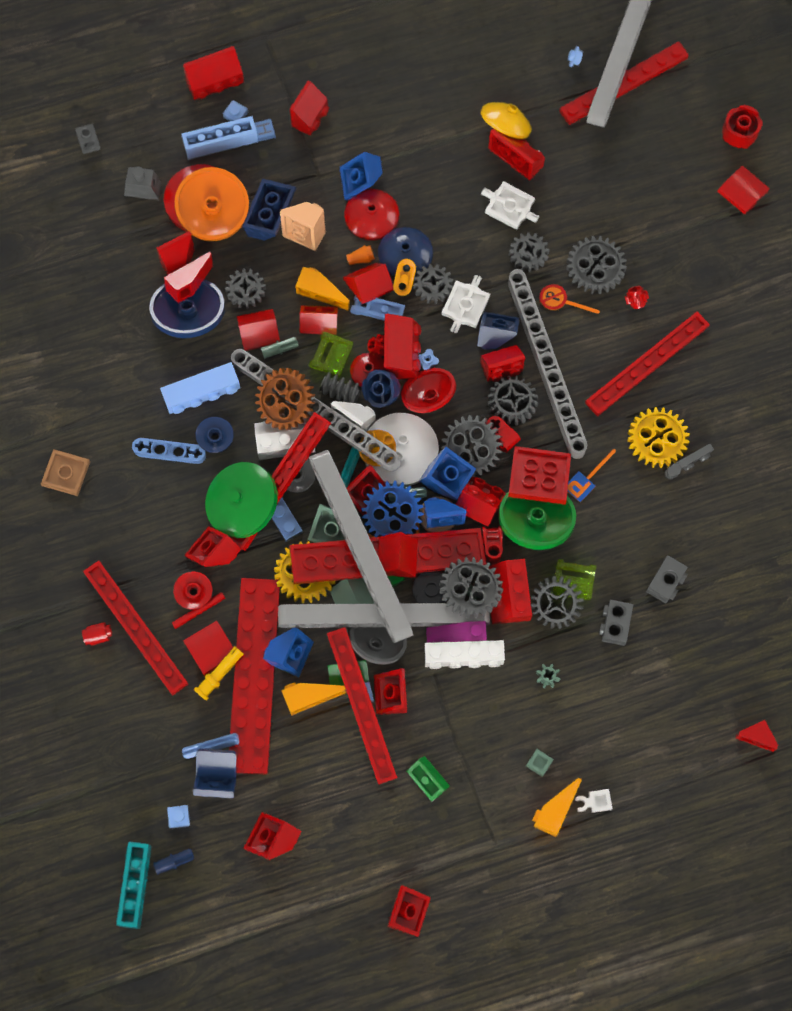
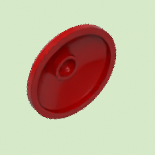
M366 189L350 198L346 204L345 222L349 230L357 237L364 240H379L396 228L399 220V209L396 201L388 193L377 189ZM373 207L375 210L370 211L369 208Z
M431 368L420 371L419 377L410 378L403 386L401 392L403 404L407 409L416 413L436 411L452 399L456 391V381L453 375L445 369Z

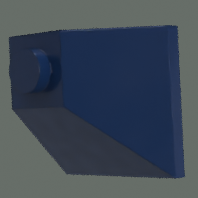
M483 312L477 346L485 350L497 349L517 336L520 318Z

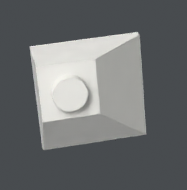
M338 401L331 403V409L366 432L376 421L374 410L368 406L364 407L357 403Z

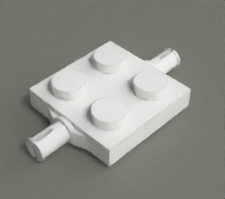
M504 181L495 192L484 188L481 195L490 198V204L486 208L485 213L516 230L526 218L535 223L539 218L538 215L530 212L535 198Z
M478 275L474 276L471 284L456 281L443 308L442 315L454 321L450 329L454 333H458L461 324L476 328L488 303L490 294L478 288L482 280Z

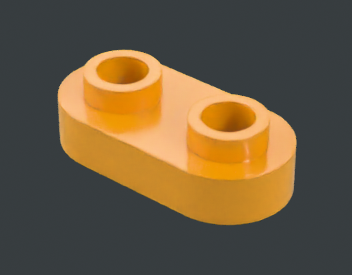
M410 259L401 260L397 266L393 289L400 296L408 295L412 289L416 265ZM409 265L410 270L405 272L403 266ZM405 283L406 288L401 290L399 284Z

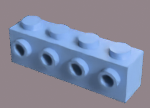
M252 116L182 133L188 160L258 142Z
M230 362L164 386L160 390L169 414H178L188 407H198L202 402L214 401L224 394H233L240 389V384Z

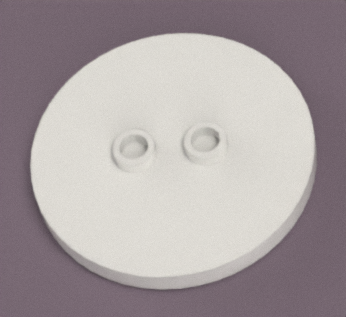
M393 413L380 418L369 428L372 431L383 430L388 432L396 442V453L400 459L399 468L395 471H388L382 466H372L385 484L386 481H389L390 485H393L394 480H396L397 486L404 482V487L419 483L427 467L439 453L438 440L431 426L418 416L409 413ZM393 457L392 460L387 464L393 463L395 461V458Z

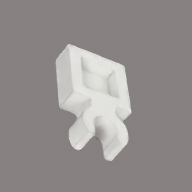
M609 789L589 792V798L584 796L575 798V801L584 802V807L577 808V812H584L588 807H591L592 813L612 810Z

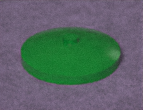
M240 462L226 467L217 474L208 488L205 500L208 520L216 530L231 538H246L258 533L269 523L276 510L278 501L276 483L265 469L254 463Z
M509 492L503 497L499 508V523L506 536L516 544L528 549L546 550L561 545L571 536L576 522V510L568 496L566 505L508 497Z

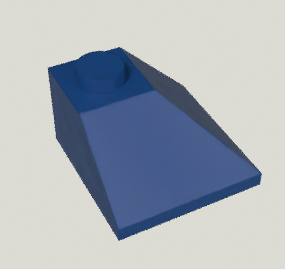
M363 152L340 166L345 200H349L371 187L382 175L379 156Z
M444 447L427 467L419 481L433 492L457 500L476 468L448 447Z
M437 497L424 501L427 529L465 524V509Z
M294 627L270 641L265 649L263 659L272 666L299 677L314 641Z

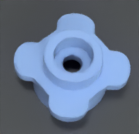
M576 46L575 50H571L568 55L570 67L573 64L579 65L583 52L579 50V46Z
M427 349L422 355L419 354L423 370L430 369L439 363V359L433 355L431 349Z

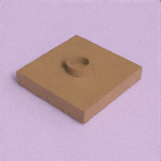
M53 449L41 485L78 496L90 460Z

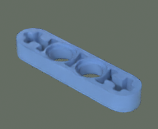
M137 438L132 443V449L139 457L200 464L206 458L205 450L196 444L148 438ZM143 443L146 448H142V451H139L137 446ZM150 444H152L151 453H149V449H147L150 448ZM158 445L165 447V451L162 454H157L154 451ZM176 448H182L184 453L181 456H175L173 451ZM187 449H189L190 453H196L199 450L202 455L195 458L193 454H188L189 457L187 458Z

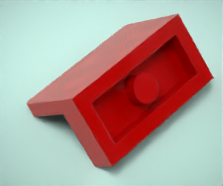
M301 305L300 333L336 335L338 307Z

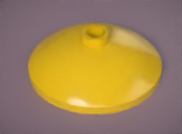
M492 102L482 107L481 115L483 119L498 132L517 139H524L530 135V123L516 106Z

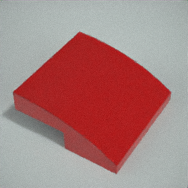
M742 166L726 180L717 192L743 214H746L755 206L757 201L768 193L770 188Z
M217 621L183 640L204 676L215 670L233 649L232 644Z

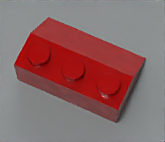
M234 46L183 64L186 82L194 100L203 99L207 95L222 92L226 88L236 87L244 82L243 72Z
M495 129L490 131L488 149L529 181L544 166V155L539 150L533 149L526 140L506 136Z
M385 314L384 368L395 374L398 380L419 377V370L421 369L419 353L421 352L419 335H421L420 325L410 317Z
M525 559L506 560L489 566V569L496 568L494 575L500 574L498 581H503L501 586L503 592L500 594L502 596L501 600L498 601L497 607H493L491 612L492 624L530 621L532 610Z

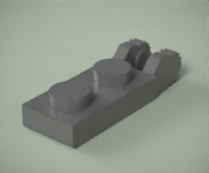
M708 444L674 463L671 467L669 466L664 472L666 479L676 478L682 469L688 471L695 466L694 463L698 460L703 462L711 457L710 453L714 450L712 445Z

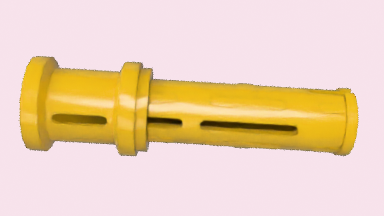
M234 646L211 674H206L205 680L199 687H195L194 691L207 701L211 692L220 686L222 678L244 653Z

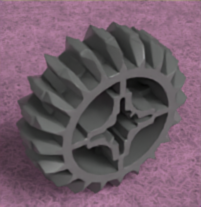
M510 375L507 376V381L504 378H500V383H494V387H491L489 391L491 394H488L487 397L490 400L487 403L491 407L490 413H495L494 416L501 417L503 421L507 420L508 426L511 424V421H514L516 426L519 420L524 424L525 418L530 420L531 414L536 412L534 408L538 406L536 401L538 395L534 394L536 389L530 388L531 382L525 384V378L519 381L517 375L514 380H511ZM508 389L507 395L497 399L501 392ZM511 395H512V399H513L514 401H516V402H515V406H514V404L512 403V400H510ZM528 402V405L522 411H517L518 406Z
M553 576L552 583L546 578V586L540 582L538 585L541 590L534 589L538 596L532 595L531 599L537 600V603H532L531 607L537 606L538 609L533 611V614H541L537 618L538 621L542 618L546 619L543 622L544 626L550 621V628H554L555 623H558V628L561 629L562 622H564L566 627L570 626L569 619L573 623L576 622L573 615L580 617L581 613L576 610L583 609L584 606L578 605V602L584 601V598H577V595H580L582 591H574L578 586L577 584H574L572 587L569 586L571 579H568L565 584L563 583V576L560 577L559 582H557L556 576ZM559 586L565 588L566 591L561 595H556L549 588ZM544 593L550 602L545 610L542 607V596ZM570 594L573 598L571 612L565 605V599ZM563 595L565 596L562 599L561 607L557 605L550 609L553 606V598L558 599ZM553 610H559L566 617L553 618L548 614Z

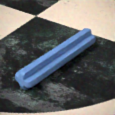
M233 733L183 748L182 753L184 758L189 759L196 757L198 749L220 750L240 743L239 736Z

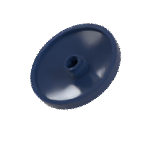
M205 279L194 295L180 303L166 291L165 284H163L153 294L149 306L154 325L163 333L177 338H193L210 332L220 323L225 312L224 298L217 286Z

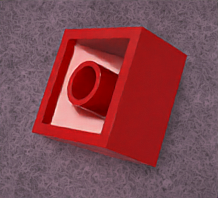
M307 81L291 106L290 116L292 127L311 136L312 132L318 129L321 118L327 115L329 107L328 99L310 81Z

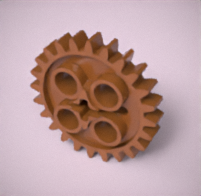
M279 368V372L272 370V375L266 374L267 380H261L263 387L257 386L261 392L255 394V396L260 398L255 404L261 406L257 409V412H263L260 418H267L265 423H272V428L278 427L279 430H284V428L291 430L292 427L298 428V423L304 424L303 418H310L307 412H313L310 405L315 404L314 401H311L315 394L310 393L314 387L307 386L310 380H303L305 374H299L298 370L292 371L291 368H286V371L284 368ZM285 381L286 387L282 390L281 385ZM297 393L300 395L298 402L295 399ZM274 396L275 403L272 405L271 398ZM286 408L289 410L287 417L284 414Z

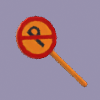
M547 285L540 292V303L548 310H558L565 304H569L597 314L600 313L597 309L568 301L566 291L559 285Z

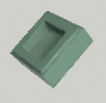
M536 749L526 767L543 777L554 759Z

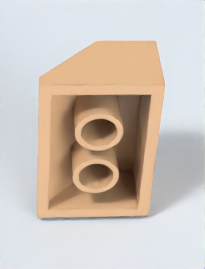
M309 202L282 209L280 217L283 237L316 251L325 235L324 209L318 204H311Z

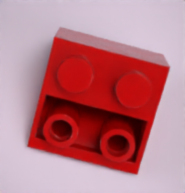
M517 345L481 355L480 359L487 382H497L505 376L510 375L513 377L519 375L523 371L525 356Z
M472 477L462 490L456 505L466 510V516L489 526L500 508L501 501L506 492L497 486L486 483L481 478Z

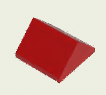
M373 263L343 277V280L362 304L394 291L388 269L384 263Z
M273 309L237 316L243 349L245 351L265 347L276 343V341L280 342Z
M370 464L346 488L357 512L362 516L367 514V512L362 510V508L367 507L363 501L370 500L367 493L373 495L372 488L374 487L379 490V483L383 487L386 486L385 482Z
M402 532L379 537L378 557L387 576L416 578L417 539Z
M401 668L374 675L376 714L407 713L405 669Z
M401 885L388 927L418 937L431 897Z

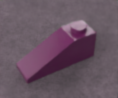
M486 621L461 622L426 628L427 643L487 641Z

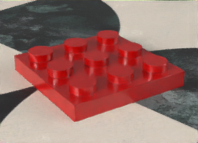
M515 446L508 497L566 505L571 454Z

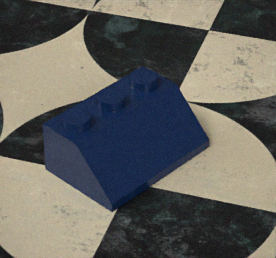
M262 179L242 225L248 237L265 241L277 235L281 226L280 211L289 207L296 191L295 186Z

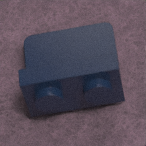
M198 749L196 752V779L193 795L234 798L237 753L228 750Z

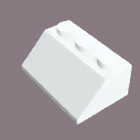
M303 418L304 424L298 423V428L292 427L291 430H286L285 428L284 430H279L278 427L272 428V423H255L254 428L259 460L284 457L309 419Z

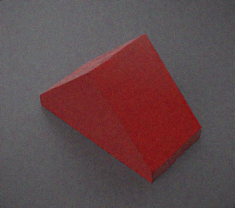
M765 720L740 731L735 737L771 752H774L778 747Z

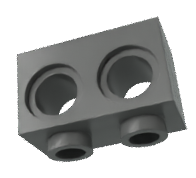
M610 600L608 605H604L602 616L606 618L605 624L601 623L599 635H602L601 641L625 646L633 604ZM614 609L620 610L621 613H622V616H621V617H616V616H614L613 613H612V610H614ZM616 628L619 634L613 636L609 633V629Z

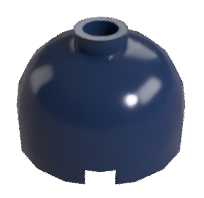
M381 369L369 372V375L362 383V392L365 400L369 401L373 407L379 408L393 404L398 399L401 390L400 382L396 375L388 370Z

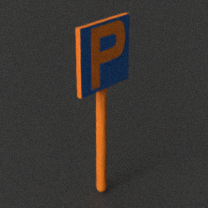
M613 449L587 477L578 471L568 482V492L580 503L596 487L589 479L616 452V449Z

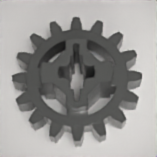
M527 232L525 237L521 233L519 239L515 237L514 243L510 244L511 250H509V255L512 256L510 261H516L515 267L521 266L522 271L525 268H528V272H531L532 268L538 271L539 265L543 267L544 261L548 260V243H542L543 237L538 239L537 233L530 236V233Z
M429 264L428 269L423 266L422 272H416L417 277H414L413 282L415 284H413V289L416 290V296L421 295V301L427 299V304H430L431 300H434V303L437 304L438 299L444 302V296L449 297V291L453 289V279L450 278V272L445 273V267L439 269V264H437L433 268Z
M245 269L242 270V273L235 271L236 276L230 275L231 281H226L227 287L225 291L228 293V300L232 299V305L238 303L239 308L245 305L246 309H248L250 304L256 307L255 302L261 303V297H265V291H263L266 290V286L263 284L264 279L259 278L258 272L253 274L252 269L248 273ZM245 284H246V286H247L246 294H245V291H244Z

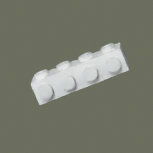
M504 640L425 643L424 647L425 667H430V669H440L442 666H449V668H461V666L478 668L481 665L499 667L505 661Z

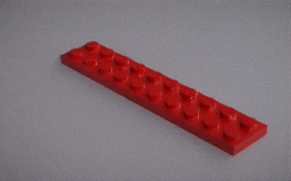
M481 528L407 534L418 540L416 573L444 571L446 567L450 568L451 562L456 564L457 559H460L463 563L465 557L468 558L469 562L472 561L473 557H475L476 562L483 559V565H486ZM379 537L370 538L378 555ZM346 540L289 546L293 584L363 578Z
M241 578L236 647L244 655L235 663L230 734H238L240 743L229 747V751L237 753L236 773L268 775L275 667L265 661L263 657L270 641L277 637L280 587H277V582L279 580Z

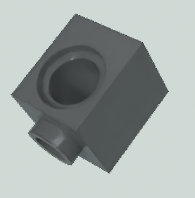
M93 124L75 128L83 154L101 149Z

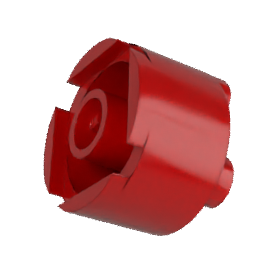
M747 105L731 109L722 128L723 140L737 148H749L756 141L762 127V119L758 115V111Z

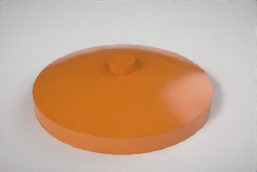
M208 167L192 172L180 183L175 195V211L182 227L187 232L190 231L192 236L206 241H219L234 235L242 227L249 210L248 194L243 183L234 174L221 168Z

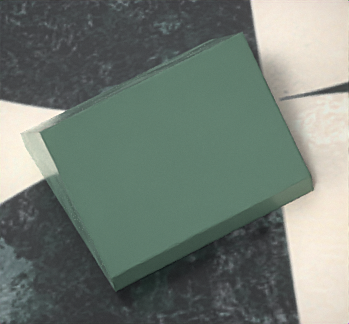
M322 504L319 505L307 540L314 543L345 540L330 507Z
M363 578L342 580L332 587V591H330L335 604H375Z

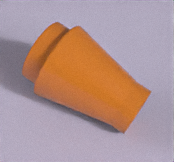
M364 245L346 255L349 265L371 263V260L375 259L370 245Z

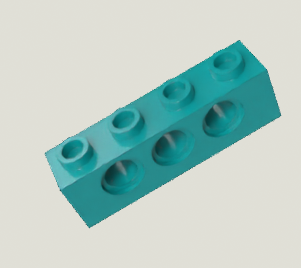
M128 842L116 924L119 927L140 929L152 848L149 844Z

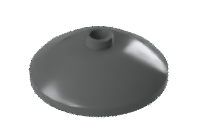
M351 627L349 632V639L355 652L363 659L372 663L390 664L396 662L403 656L407 647V639L393 643L386 627Z

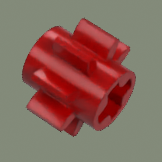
M641 286L631 287L628 289L627 296H625L627 305L630 304L633 309L644 307L649 298L647 290H643Z
M377 334V337H372L368 341L369 354H373V357L381 359L384 356V335Z

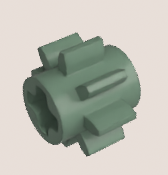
M542 664V671L537 670L536 672L540 676L536 682H542L543 688L546 685L554 688V681H560V678L556 677L560 670H554L553 664L550 667ZM546 672H547L548 675L552 674V677H551L550 680H549L548 677H547V678H544V675H545Z

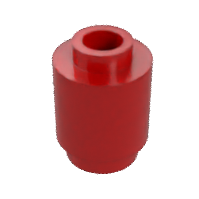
M102 622L86 627V629L82 630L84 643L92 646L110 641V636H112L110 625Z

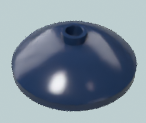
M401 227L390 231L383 237L378 248V258L380 263L386 264L389 274L395 277L398 263L403 259L412 260L416 265V272H422L423 266L428 269L433 259V248L428 237L421 231L410 227ZM408 246L409 248L405 250L402 247ZM404 265L403 270L405 272L409 271L410 266Z

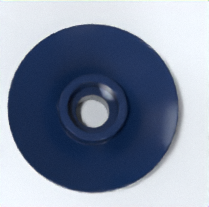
M209 417L203 420L196 429L198 445L210 453H219L226 450L233 441L234 432L232 426L228 421L220 417ZM217 435L218 439L213 440L212 436Z

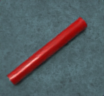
M221 592L212 597L202 608L191 610L173 621L172 625L177 629L226 598Z

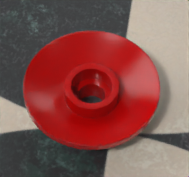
M364 353L353 360L350 367V375L352 380L362 387V383L367 378L369 372L387 369L384 368L382 357L380 359L373 357V354ZM367 366L372 367L370 371L366 370L365 368Z
M195 571L181 575L175 582L173 589L177 603L189 610H196L205 606L211 599L213 591L212 584L207 576ZM191 590H197V594L191 595Z

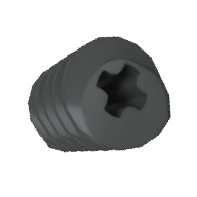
M329 371L322 380L319 392L323 389V395H327L330 392V398L336 396L337 401L343 399V402L357 403L361 389H358V383L352 387L351 380L345 384L344 377L338 381L337 374L331 378V372Z

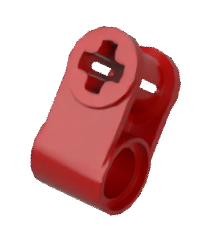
M492 416L488 419L487 424L493 422L494 428L498 426L499 430L495 434L502 435L498 442L503 443L499 448L507 453L521 440L518 433L510 428L499 416Z
M482 526L486 561L490 564H496L501 560L503 552L501 526H498V528ZM496 550L498 555L492 556L489 554V551Z

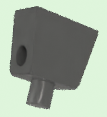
M129 167L124 195L159 200L162 183L154 170Z

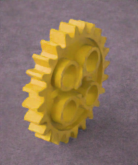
M655 407L653 412L648 408L646 415L640 412V418H634L635 423H631V429L628 430L630 437H628L627 442H632L629 449H635L633 456L640 455L638 461L645 459V465L652 462V467L654 468L656 463H658L659 467L662 468L664 463L669 467L671 461L676 463L678 461L677 457H683L682 452L687 451L686 446L690 442L686 440L690 433H684L688 426H682L684 420H677L679 414L672 416V410L665 413V408L658 412L657 407ZM661 422L665 427L659 428L656 423ZM646 432L650 437L644 438L641 436V433ZM662 434H664L662 436V439L657 438L655 441H653L655 436L660 437ZM672 437L676 440V442L671 443L668 441L667 438ZM657 447L661 452L655 453L652 448Z
M285 548L286 555L280 553L281 560H276V565L279 567H274V571L278 574L274 576L275 580H279L277 587L283 586L281 593L287 592V598L293 595L295 602L298 598H301L302 603H304L305 599L308 598L309 602L312 603L313 597L319 601L320 594L326 597V590L332 591L330 584H335L336 581L308 583L309 586L306 588L300 587V584H293V576L287 572L292 568L290 551L288 548Z

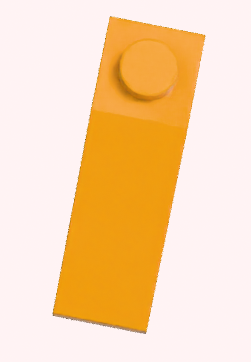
M303 267L296 284L297 294L349 310V299L321 272L312 267Z
M291 683L282 690L291 716L346 694L344 686Z
M577 778L546 803L541 811L537 809L533 817L535 828L552 836H557L581 783V779Z

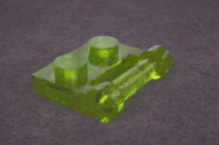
M323 332L320 337L322 340L313 360L309 363V367L326 373L330 371L332 375L335 376L337 374L340 377L354 344L352 341ZM328 342H332L333 344L325 363H321L320 361Z
M558 559L555 572L557 582H559L561 576L564 577L563 583L565 584L568 579H571L569 586L572 587L574 584H577L578 586L574 591H582L580 595H577V598L591 600L596 565L585 566L567 563L564 560ZM562 569L588 574V579L561 574ZM553 587V593L561 595L566 591L563 587Z

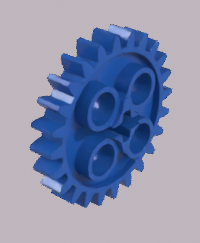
M394 480L393 485L386 481L385 487L379 483V490L374 487L372 488L373 495L367 493L370 500L363 501L367 507L362 508V510L367 512V514L363 515L362 518L368 519L364 525H371L369 532L376 531L374 537L398 532L413 534L412 529H419L416 522L422 523L418 516L424 515L423 512L419 511L424 506L417 503L421 500V497H414L417 491L411 493L410 485L405 489L404 482L397 486L396 480ZM387 493L395 495L396 500L394 503L386 502L385 495ZM382 501L391 509L396 507V512L405 517L407 522H404L395 514L390 516V511L379 505L378 502ZM403 504L411 506L412 511L409 514L401 512ZM382 509L385 512L384 518L377 519L374 516V511ZM392 520L400 522L401 527L398 530H393L390 527Z

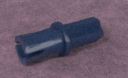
M191 849L175 855L170 854L165 859L153 862L155 871L159 875L172 868L177 869V866L194 860V854Z

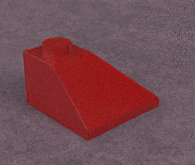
M190 231L157 247L160 262L167 275L191 263L195 250Z
M209 526L186 552L185 556L204 567L230 564L237 557L241 548L228 535Z
M262 812L243 849L271 860L292 850L302 831L286 821Z

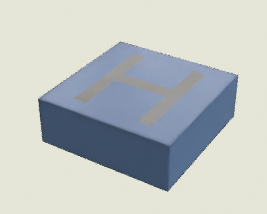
M271 119L254 123L258 142L275 138Z

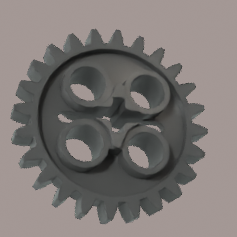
M592 236L591 241L585 237L584 243L579 240L577 246L573 245L572 251H569L568 255L570 258H567L566 263L569 265H567L566 270L570 271L569 277H574L572 283L579 282L577 288L584 286V292L589 288L591 289V294L595 290H598V293L601 294L602 289L608 292L609 286L615 289L616 284H620V278H624L625 275L624 272L627 267L624 265L627 260L622 259L625 253H619L621 247H614L615 241L609 244V238L602 241V236L598 240H595V237ZM591 251H596V252H598L599 254H598V255H594V254L591 253ZM605 262H612L613 265L609 266ZM580 264H585V265H587L588 267H587V268H582V267H580L579 265H580ZM593 265H596L592 273L589 276H586L589 272H591ZM594 275H600L602 278L597 279Z
M472 415L468 416V420L462 416L461 423L458 420H454L456 426L449 425L451 431L444 432L448 437L447 439H442L443 442H446V445L442 446L441 449L448 447L461 458L463 454L468 453L470 455L468 463L476 468L472 477H476V472L479 475H483V469L490 472L489 465L496 467L493 461L500 460L496 456L497 453H503V451L498 449L499 446L503 445V443L498 442L502 435L495 434L499 429H492L494 423L486 424L487 418L480 421V416L478 415L475 417V420ZM476 429H481L482 431L480 439H476L474 436ZM466 430H469L470 439L466 433ZM459 435L464 437L462 445L457 444L456 441ZM471 442L476 443V446H474L473 449H469L468 447L471 445ZM482 447H486L488 449V455L486 457H482L480 455V449ZM474 452L478 457V462L475 461Z
M465 557L463 563L460 559H457L456 564L451 562L450 568L446 567L445 574L442 573V580L439 584L442 587L440 594H444L442 601L448 600L446 607L453 606V613L459 610V616H462L465 612L467 618L470 617L471 613L474 614L475 618L478 617L479 612L483 616H485L486 610L491 613L493 607H497L498 601L502 597L500 594L503 592V588H501L503 581H498L500 574L494 575L496 568L489 569L490 563L483 565V559L476 562L475 557L472 558L471 562H469L467 557ZM477 573L478 576L476 578L474 587L471 591L468 601L466 602L464 599L467 595L468 588L470 587L474 574ZM461 574H467L469 577L465 578ZM479 581H485L487 584H481ZM455 590H460L463 594H457ZM473 597H478L481 601H476Z

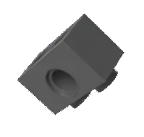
M667 555L646 592L664 603H667L669 599L673 600L679 591L675 589L678 583L683 584L688 575L685 573L688 567ZM664 577H670L673 580V584H667L664 581Z

